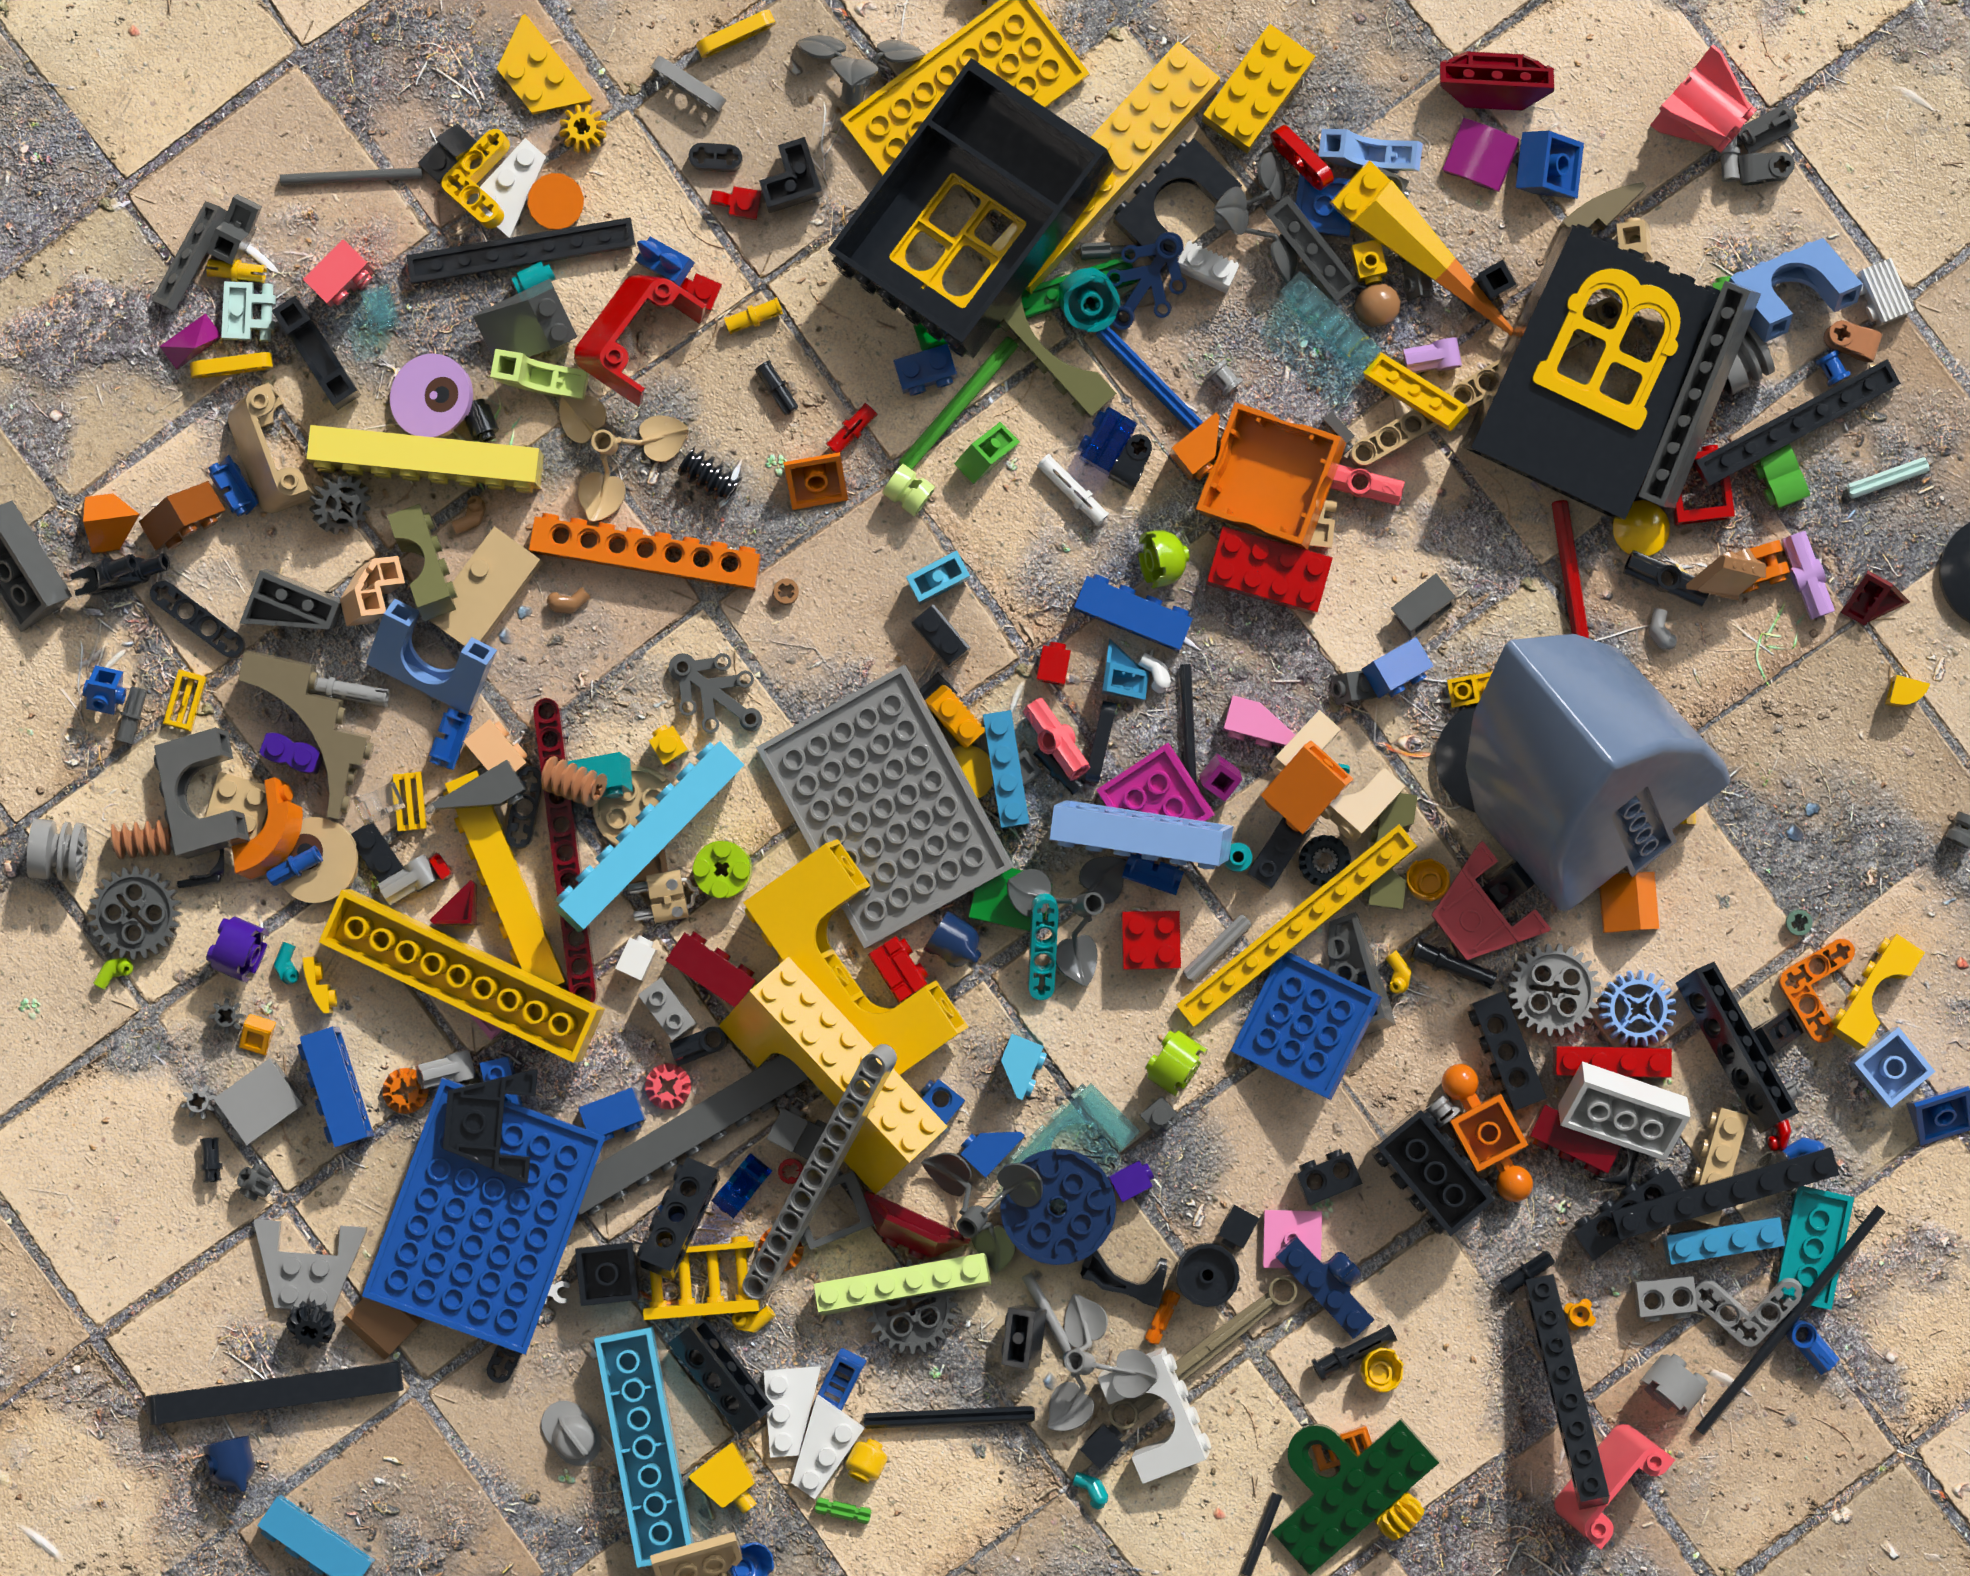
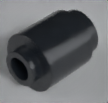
M484 399L473 400L470 412L464 418L472 440H479V442L483 443L489 442L496 438L495 433L499 431L490 405L486 404Z

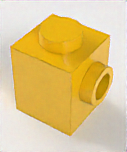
M1371 240L1351 246L1350 252L1357 281H1365L1366 285L1381 282L1382 277L1386 276L1388 272L1381 243Z
M666 724L651 733L653 738L648 740L665 767L690 752L673 725L669 728Z

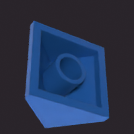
M1959 1086L1906 1103L1920 1146L1970 1131L1969 1086Z

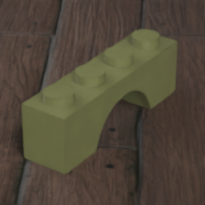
M419 503L387 515L394 538L401 552H412L425 558L422 572L410 584L417 609L423 621L456 610L453 599L458 596L453 582H447L446 575H449L450 571L445 558H439L438 553L443 550L438 536H432L431 529H434L435 525L430 512L424 514Z
M1400 793L1379 816L1377 825H1372L1370 842H1378L1399 824L1402 827L1413 825L1418 795ZM1391 869L1363 892L1362 898L1367 899V906L1402 910L1407 880L1398 876Z

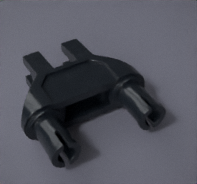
M164 553L146 560L135 557L133 554H128L116 560H111L110 558L98 560L70 574L72 580H80L82 578L90 580L84 584L83 588L74 590L76 596L88 594L95 596L146 583L152 575L168 571L171 565L168 556Z

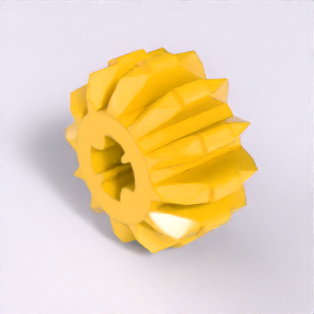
M576 105V114L573 115L570 110L565 111L569 120H560V125L565 129L559 131V135L563 138L568 137L564 144L566 147L574 144V151L576 153H579L582 146H584L586 153H590V144L593 143L597 148L601 147L597 138H606V132L600 129L607 127V123L604 120L598 121L602 113L596 111L592 114L591 105H587L584 112H582L580 105ZM585 123L589 132L584 131L585 134L582 135L577 127L579 125L582 127V124Z
M1406 1492L1376 1518L1375 1523L1386 1537L1392 1541L1398 1540L1416 1526L1422 1519L1425 1510L1414 1496Z

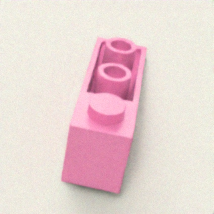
M1237 696L1231 697L1223 731L1228 732L1227 737L1244 741L1245 737L1256 739V745L1272 748V744L1285 747L1295 736L1289 728L1260 702Z

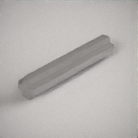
M1240 915L1183 970L1184 976L1189 981L1194 982L1251 927V922L1244 915Z

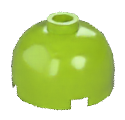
M1165 530L1141 534L1138 545H1144L1143 552L1138 553L1145 581L1147 583L1152 582L1151 588L1153 589L1165 587L1178 581L1185 571L1186 562L1189 561L1188 548L1185 545L1183 546L1176 535Z

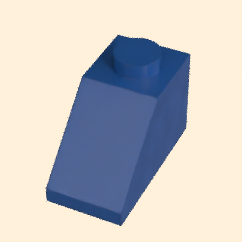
M1022 1132L980 1133L977 1137L971 1134L961 1144V1147L964 1149L961 1155L986 1178L1025 1135Z

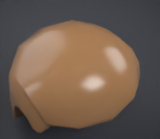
M1383 283L1372 284L1359 293L1355 299L1354 311L1359 321L1368 327L1384 326L1393 322L1400 313L1401 300L1397 291L1392 286Z

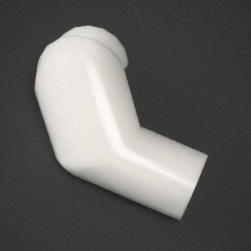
M1144 653L1138 665L1152 672L1154 680L1151 685L1152 689L1157 693H1164L1171 683L1168 668L1163 662Z

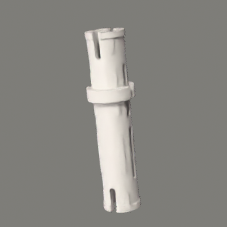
M1050 454L1046 455L1038 463L1037 467L1074 503L1073 507L1076 510H1082L1096 526H1099L1108 517L1109 513L1092 497L1093 493L1090 490L1086 491ZM1054 471H1056V472L1071 486V488H1069V487L1054 473ZM1075 492H1077V493L1092 507V509H1090V508L1075 494Z

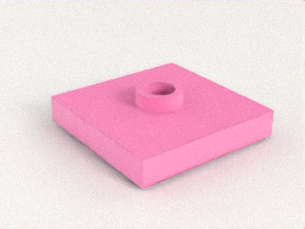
M1264 1210L1263 1268H1286L1275 1254L1295 1236L1321 1261L1322 1211Z

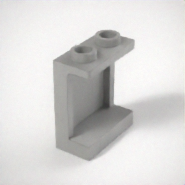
M269 1058L214 1098V1101L217 1103L214 1109L224 1121L226 1119L229 1120L234 1127L231 1133L240 1144L244 1142L246 1145H252L263 1134L307 1105L274 1058Z

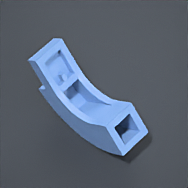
M1322 129L1318 156L1328 162L1359 170L1370 160L1377 168L1380 167L1391 173L1419 171L1423 143L1419 141L1373 139L1357 135L1348 129Z

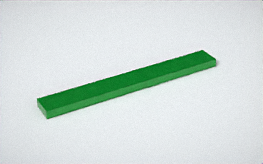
M1119 257L1089 268H1096L1107 275L1114 268L1126 270L1133 268V265ZM1111 273V280L1119 282L1120 275L1118 273ZM1068 275L1040 283L1032 294L1026 289L1023 291L1021 299L1026 319L1061 308L1059 304V286ZM1138 280L1122 282L1115 288L1120 289L1138 283ZM921 323L918 326L913 325L921 351L948 344L944 339L939 342L926 332L928 329Z

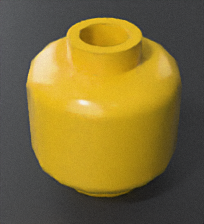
M867 1439L866 1442H856L845 1462L846 1468L849 1470L848 1475L864 1484L878 1480L888 1460L886 1453L882 1451L883 1445L872 1439Z

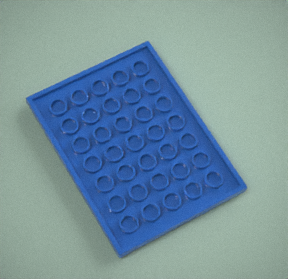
M442 1077L362 1297L526 1355L606 1136L505 1100L500 1153L530 1156L528 1183L520 1182L517 1179L443 1149L448 1090L465 1085Z

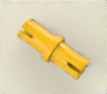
M210 258L207 262V267L218 268V270L206 269L207 277L228 278L232 282L245 280L264 283L266 275L254 273H266V265L242 263L241 260H237L231 265L225 261Z
M776 297L755 307L749 305L747 310L724 317V320L731 335L753 325L754 327L761 326V322L783 315V311Z

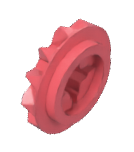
M665 1063L653 1068L646 1078L645 1091L649 1100L655 1106L662 1109H674L681 1106L689 1097L691 1081L683 1068L675 1064ZM660 1076L667 1081L678 1078L673 1085L677 1096L670 1094L668 1091L658 1095V1092L663 1087Z

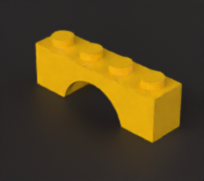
M1897 933L1889 937V939L1883 938L1876 949V952L1879 954L1875 961L1872 962L1870 960L1861 972V975L1864 976L1859 986L1854 984L1846 996L1849 1002L1844 1009L1840 1007L1831 1020L1834 1025L1830 1032L1858 1051L1867 1046L1880 1025L1872 1007V996L1877 985L1884 979L1895 978L1904 980L1910 977L1925 954L1924 951Z

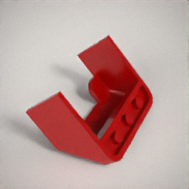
M634 274L626 278L579 341L574 351V361L578 367L637 407L642 404L645 388L622 373L628 364L629 356L626 349L617 343L618 339L647 300L659 307L671 305L698 324H701L706 309L705 303L671 280Z

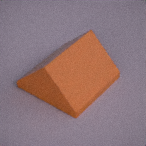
M840 452L784 462L792 510L848 500Z
M1638 872L1633 877L1629 873L1615 874L1599 887L1603 933L1660 929L1655 872Z

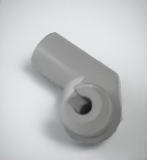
M1654 608L1649 635L1658 647L1669 650L1673 649L1677 644V638L1665 627L1668 611Z

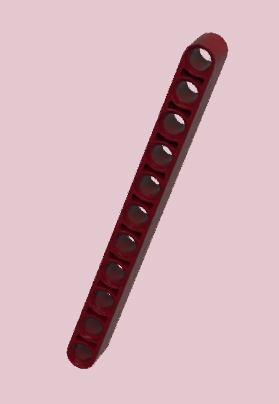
M550 698L540 699L536 702L533 709L541 776L544 765L550 757L556 756L558 761L562 759L568 761L561 709ZM546 704L553 705L555 713L550 719H543L540 716V710ZM551 732L556 733L559 738L557 745L552 748L546 747L544 745L545 735ZM544 791L558 897L565 890L562 885L563 877L567 874H574L577 877L582 872L573 799H565L561 804H554L551 801L552 793ZM566 817L570 823L568 830L563 833L557 832L554 827L556 820ZM565 845L571 846L573 849L572 858L568 861H561L558 856L559 849ZM560 915L569 992L577 995L580 988L587 987L592 993L590 1002L595 1004L598 999V990L589 925L581 931L584 934V942L580 946H572L569 936L576 930ZM578 959H584L588 964L587 971L582 975H577L573 970V964Z

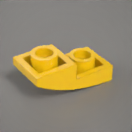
M1492 672L1448 679L1447 684L1452 708L1478 703Z
M302 957L306 981L315 1002L324 1014H332L333 1007H337L336 990H331V985H319V980L324 977L322 962H318L317 957Z

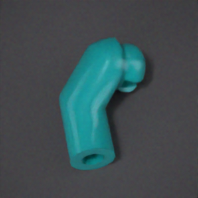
M282 942L274 962V968L282 982L294 984L299 979V973L291 961L296 946Z
M1076 1471L1072 1485L1088 1491L1092 1508L1097 1510L1104 1508L1108 1502V1493L1102 1481L1096 1477Z

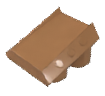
M1745 548L1736 554L1731 551L1720 555L1686 584V589L1739 601L1741 593L1759 578H1766V564L1757 560L1749 548Z
M364 1297L343 1318L342 1322L382 1359L386 1360L425 1319Z

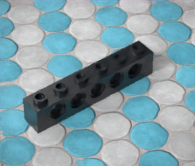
M1715 961L1695 969L1677 981L1675 984L1759 1134L1775 1128L1797 1115L1799 1111Z

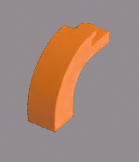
M275 777L264 780L268 816L263 829L250 841L232 846L235 873L248 879L263 876L268 870L283 863L294 849L301 832L303 821L302 807L291 802L293 793L289 784Z

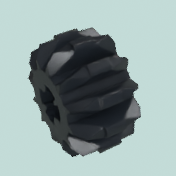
M315 1299L311 1302V1305L302 1301L299 1307L294 1306L291 1309L286 1326L289 1329V1338L296 1339V1346L304 1343L308 1350L314 1344L320 1349L323 1346V1342L329 1343L332 1339L333 1332L336 1329V1321L334 1320V1311H326V1303L318 1306Z

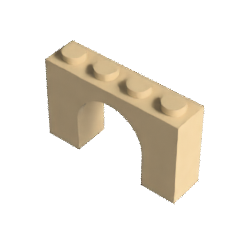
M1319 710L1274 758L1270 764L1274 774L1277 776L1310 740L1321 750H1324L1337 736L1341 728ZM1384 767L1360 792L1352 795L1339 794L1321 816L1335 823L1338 826L1339 832L1344 837L1351 838L1356 842L1400 795L1405 785Z

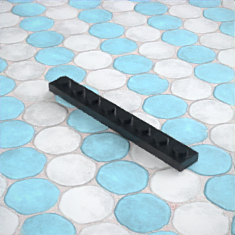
M629 217L406 255L410 281L414 285L532 265L540 261L544 263L636 247L632 220Z
M1886 359L1699 458L1693 464L1705 487H1708L1901 383L1889 360Z
M1826 1147L1613 1210L1610 1213L1619 1240L1840 1174L1832 1147Z

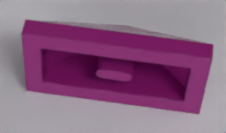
M205 313L159 347L176 370H178L221 338V333Z

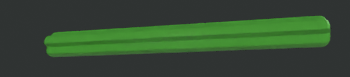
M1006 337L903 455L899 460L900 466L904 464L912 470L1018 348L1012 338Z

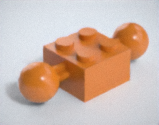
M1465 1064L1450 1066L1442 1076V1088L1450 1098L1461 1101L1465 1112L1453 1117L1448 1121V1124L1467 1159L1475 1167L1473 1169L1474 1172H1479L1494 1164L1499 1172L1496 1187L1500 1196L1509 1202L1525 1200L1532 1192L1533 1179L1525 1168L1514 1165L1509 1155L1528 1146V1143L1501 1094H1497L1481 1103L1475 1093L1478 1088L1476 1072Z

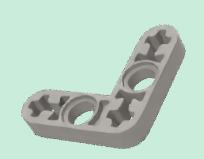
M1785 1278L1751 1312H1748L1713 1280H1701L1695 1287L1697 1304L1741 1344L1749 1347L1759 1344L1799 1303L1803 1291L1799 1281L1794 1278ZM1702 1288L1704 1290H1708L1709 1288L1712 1289V1297L1717 1302L1719 1301L1720 1297L1723 1298V1300L1720 1301L1717 1305L1716 1309L1712 1308L1715 1302L1710 1297H1706L1705 1299L1701 1297ZM1783 1288H1795V1297L1787 1296L1781 1305L1779 1299L1784 1294ZM1767 1305L1774 1306L1778 1311L1777 1317L1766 1319L1761 1313L1762 1308ZM1724 1306H1731L1736 1310L1737 1316L1732 1320H1726L1721 1316L1720 1310ZM1743 1316L1745 1319L1743 1320L1742 1324L1747 1329H1751L1752 1327L1756 1328V1337H1753L1752 1335L1745 1337V1329L1740 1324L1738 1325L1737 1329L1733 1326L1738 1324L1741 1317Z

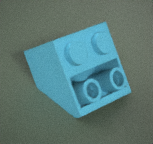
M1011 1034L1001 1063L1016 1098L1023 1100L1024 1095L1030 1097L1036 1083L1035 1080L1031 1079L1035 1068L1041 1070L1047 1054L1042 1052L1044 1046Z

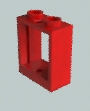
M1718 445L1701 447V451L1697 452L1694 461L1718 449ZM1730 475L1720 480L1724 506L1684 510L1681 492L1676 507L1672 508L1674 526L1732 519L1735 516Z

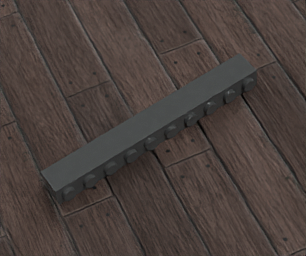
M781 1054L595 1165L578 1211L579 1214L587 1212L588 1216L593 1215L604 1208L602 1202L610 1197L613 1201L620 1199L628 1194L626 1188L635 1182L638 1187L653 1179L651 1173L661 1167L662 1171L665 1172L678 1164L677 1157L684 1153L690 1157L703 1149L701 1146L702 1142L709 1138L712 1142L717 1141L728 1134L725 1130L727 1127L734 1123L737 1128L752 1120L750 1114L759 1108L762 1113L777 1105L774 1099L785 1094L786 1098H789L802 1090L799 1084L808 1079L813 1083L812 1080L788 1057Z

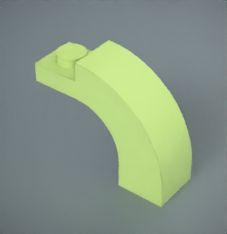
M495 349L490 377L505 385L530 392L584 400L589 373L581 369L540 362L527 357L523 353Z

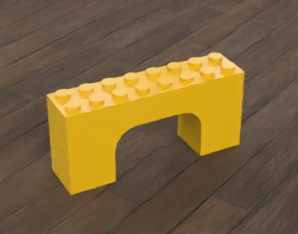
M836 839L822 845L743 903L746 906L745 913L753 923L757 922L763 931L761 936L766 944L776 949L779 954L777 958L780 964L787 957H790L874 1048L880 1044H887L894 1049L897 1061L893 1069L899 1075H902L969 1027L936 980L917 991L896 1007L886 1008L878 1006L864 995L831 947L827 936V926L833 913L870 887V884L843 845Z
M787 957L751 989L719 1025L724 1033L757 1068L774 1053L782 1054L791 1059L836 1107L861 1060L874 1049L790 957ZM876 1058L877 1062L882 1065L881 1061ZM892 1069L844 1161L876 1195L939 1136L947 1126L904 1079Z

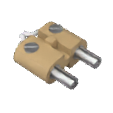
M680 869L646 875L647 881L628 885L630 894L648 891L651 899L652 908L634 911V920L640 921L654 918L655 924L689 918L688 909L694 906L695 897L699 895L698 887H693L689 879L682 878ZM683 882H686L692 891H696L691 895V902L688 905Z

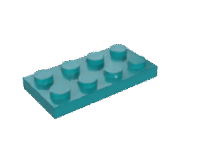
M1806 1186L1795 1189L1776 1285L1785 1278H1794L1801 1284L1802 1296L1845 1244L1855 1197ZM1840 1269L1811 1303V1306L1832 1310ZM1784 1287V1294L1780 1299L1785 1300L1789 1295L1794 1298L1795 1288L1787 1289Z

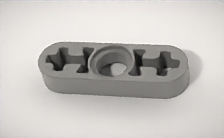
M659 55L650 67L656 74L719 113L726 102V99L719 93Z

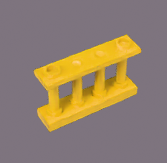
M748 1236L731 1237V1243L689 1246L678 1268L681 1299H678V1305L667 1306L666 1300H663L662 1276L650 1271L652 1301L649 1302V1307L643 1308L644 1320L759 1311L760 1300L749 1298L743 1291L742 1286L743 1280L748 1273L746 1248L755 1247V1241H748ZM735 1249L738 1294L735 1295L736 1300L724 1301V1296H721L717 1250ZM706 1251L709 1297H707V1302L695 1303V1298H692L689 1252Z

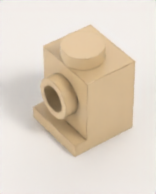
M1628 218L1624 223L1617 224L1619 248L1622 250H1628L1629 248L1645 255L1643 260H1653L1649 225L1645 219ZM1635 238L1641 239L1640 242L1632 243Z

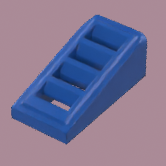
M841 1348L817 1395H820L842 1411L867 1360ZM840 1362H842V1363H844V1364H846V1365H848V1366L854 1368L855 1370H853V1369H851V1368H849V1367H847V1366L841 1364ZM836 1370L850 1377V1381L836 1375ZM832 1381L840 1385L841 1387L845 1388V1392L841 1391L840 1389L832 1385H829L830 1382ZM827 1391L840 1398V1402L825 1396V1392Z

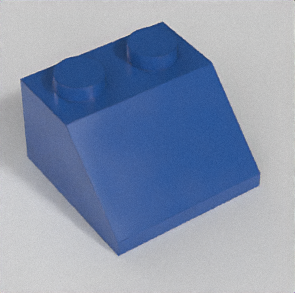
M1549 130L1522 132L1516 188L1537 195L1578 199L1584 143Z

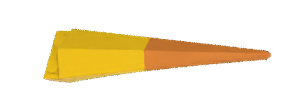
M1370 160L1367 161L1330 201V204L1351 224L1406 260L1512 336L1514 329L1400 189Z

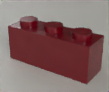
M693 931L691 935L684 932L665 961L735 1008L757 982L752 978L755 972L741 963L737 968L728 962L731 958L730 955L718 947L715 951L706 947L705 944L708 940Z
M1545 1104L1541 1105L1527 1136L1533 1138L1531 1142L1533 1145L1546 1151L1550 1146L1559 1151L1558 1157L1571 1163L1577 1159L1585 1163L1583 1169L1598 1176L1601 1171L1609 1173L1621 1147L1620 1145L1561 1126L1559 1111Z

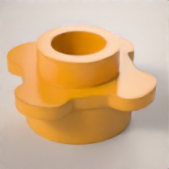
M1582 1299L1579 1303L1573 1304L1569 1302L1564 1306V1312L1568 1314L1569 1318L1568 1327L1571 1330H1578L1579 1327L1586 1325L1591 1327L1595 1324L1596 1318L1592 1314V1303L1590 1300ZM1582 1312V1317H1578L1577 1313Z

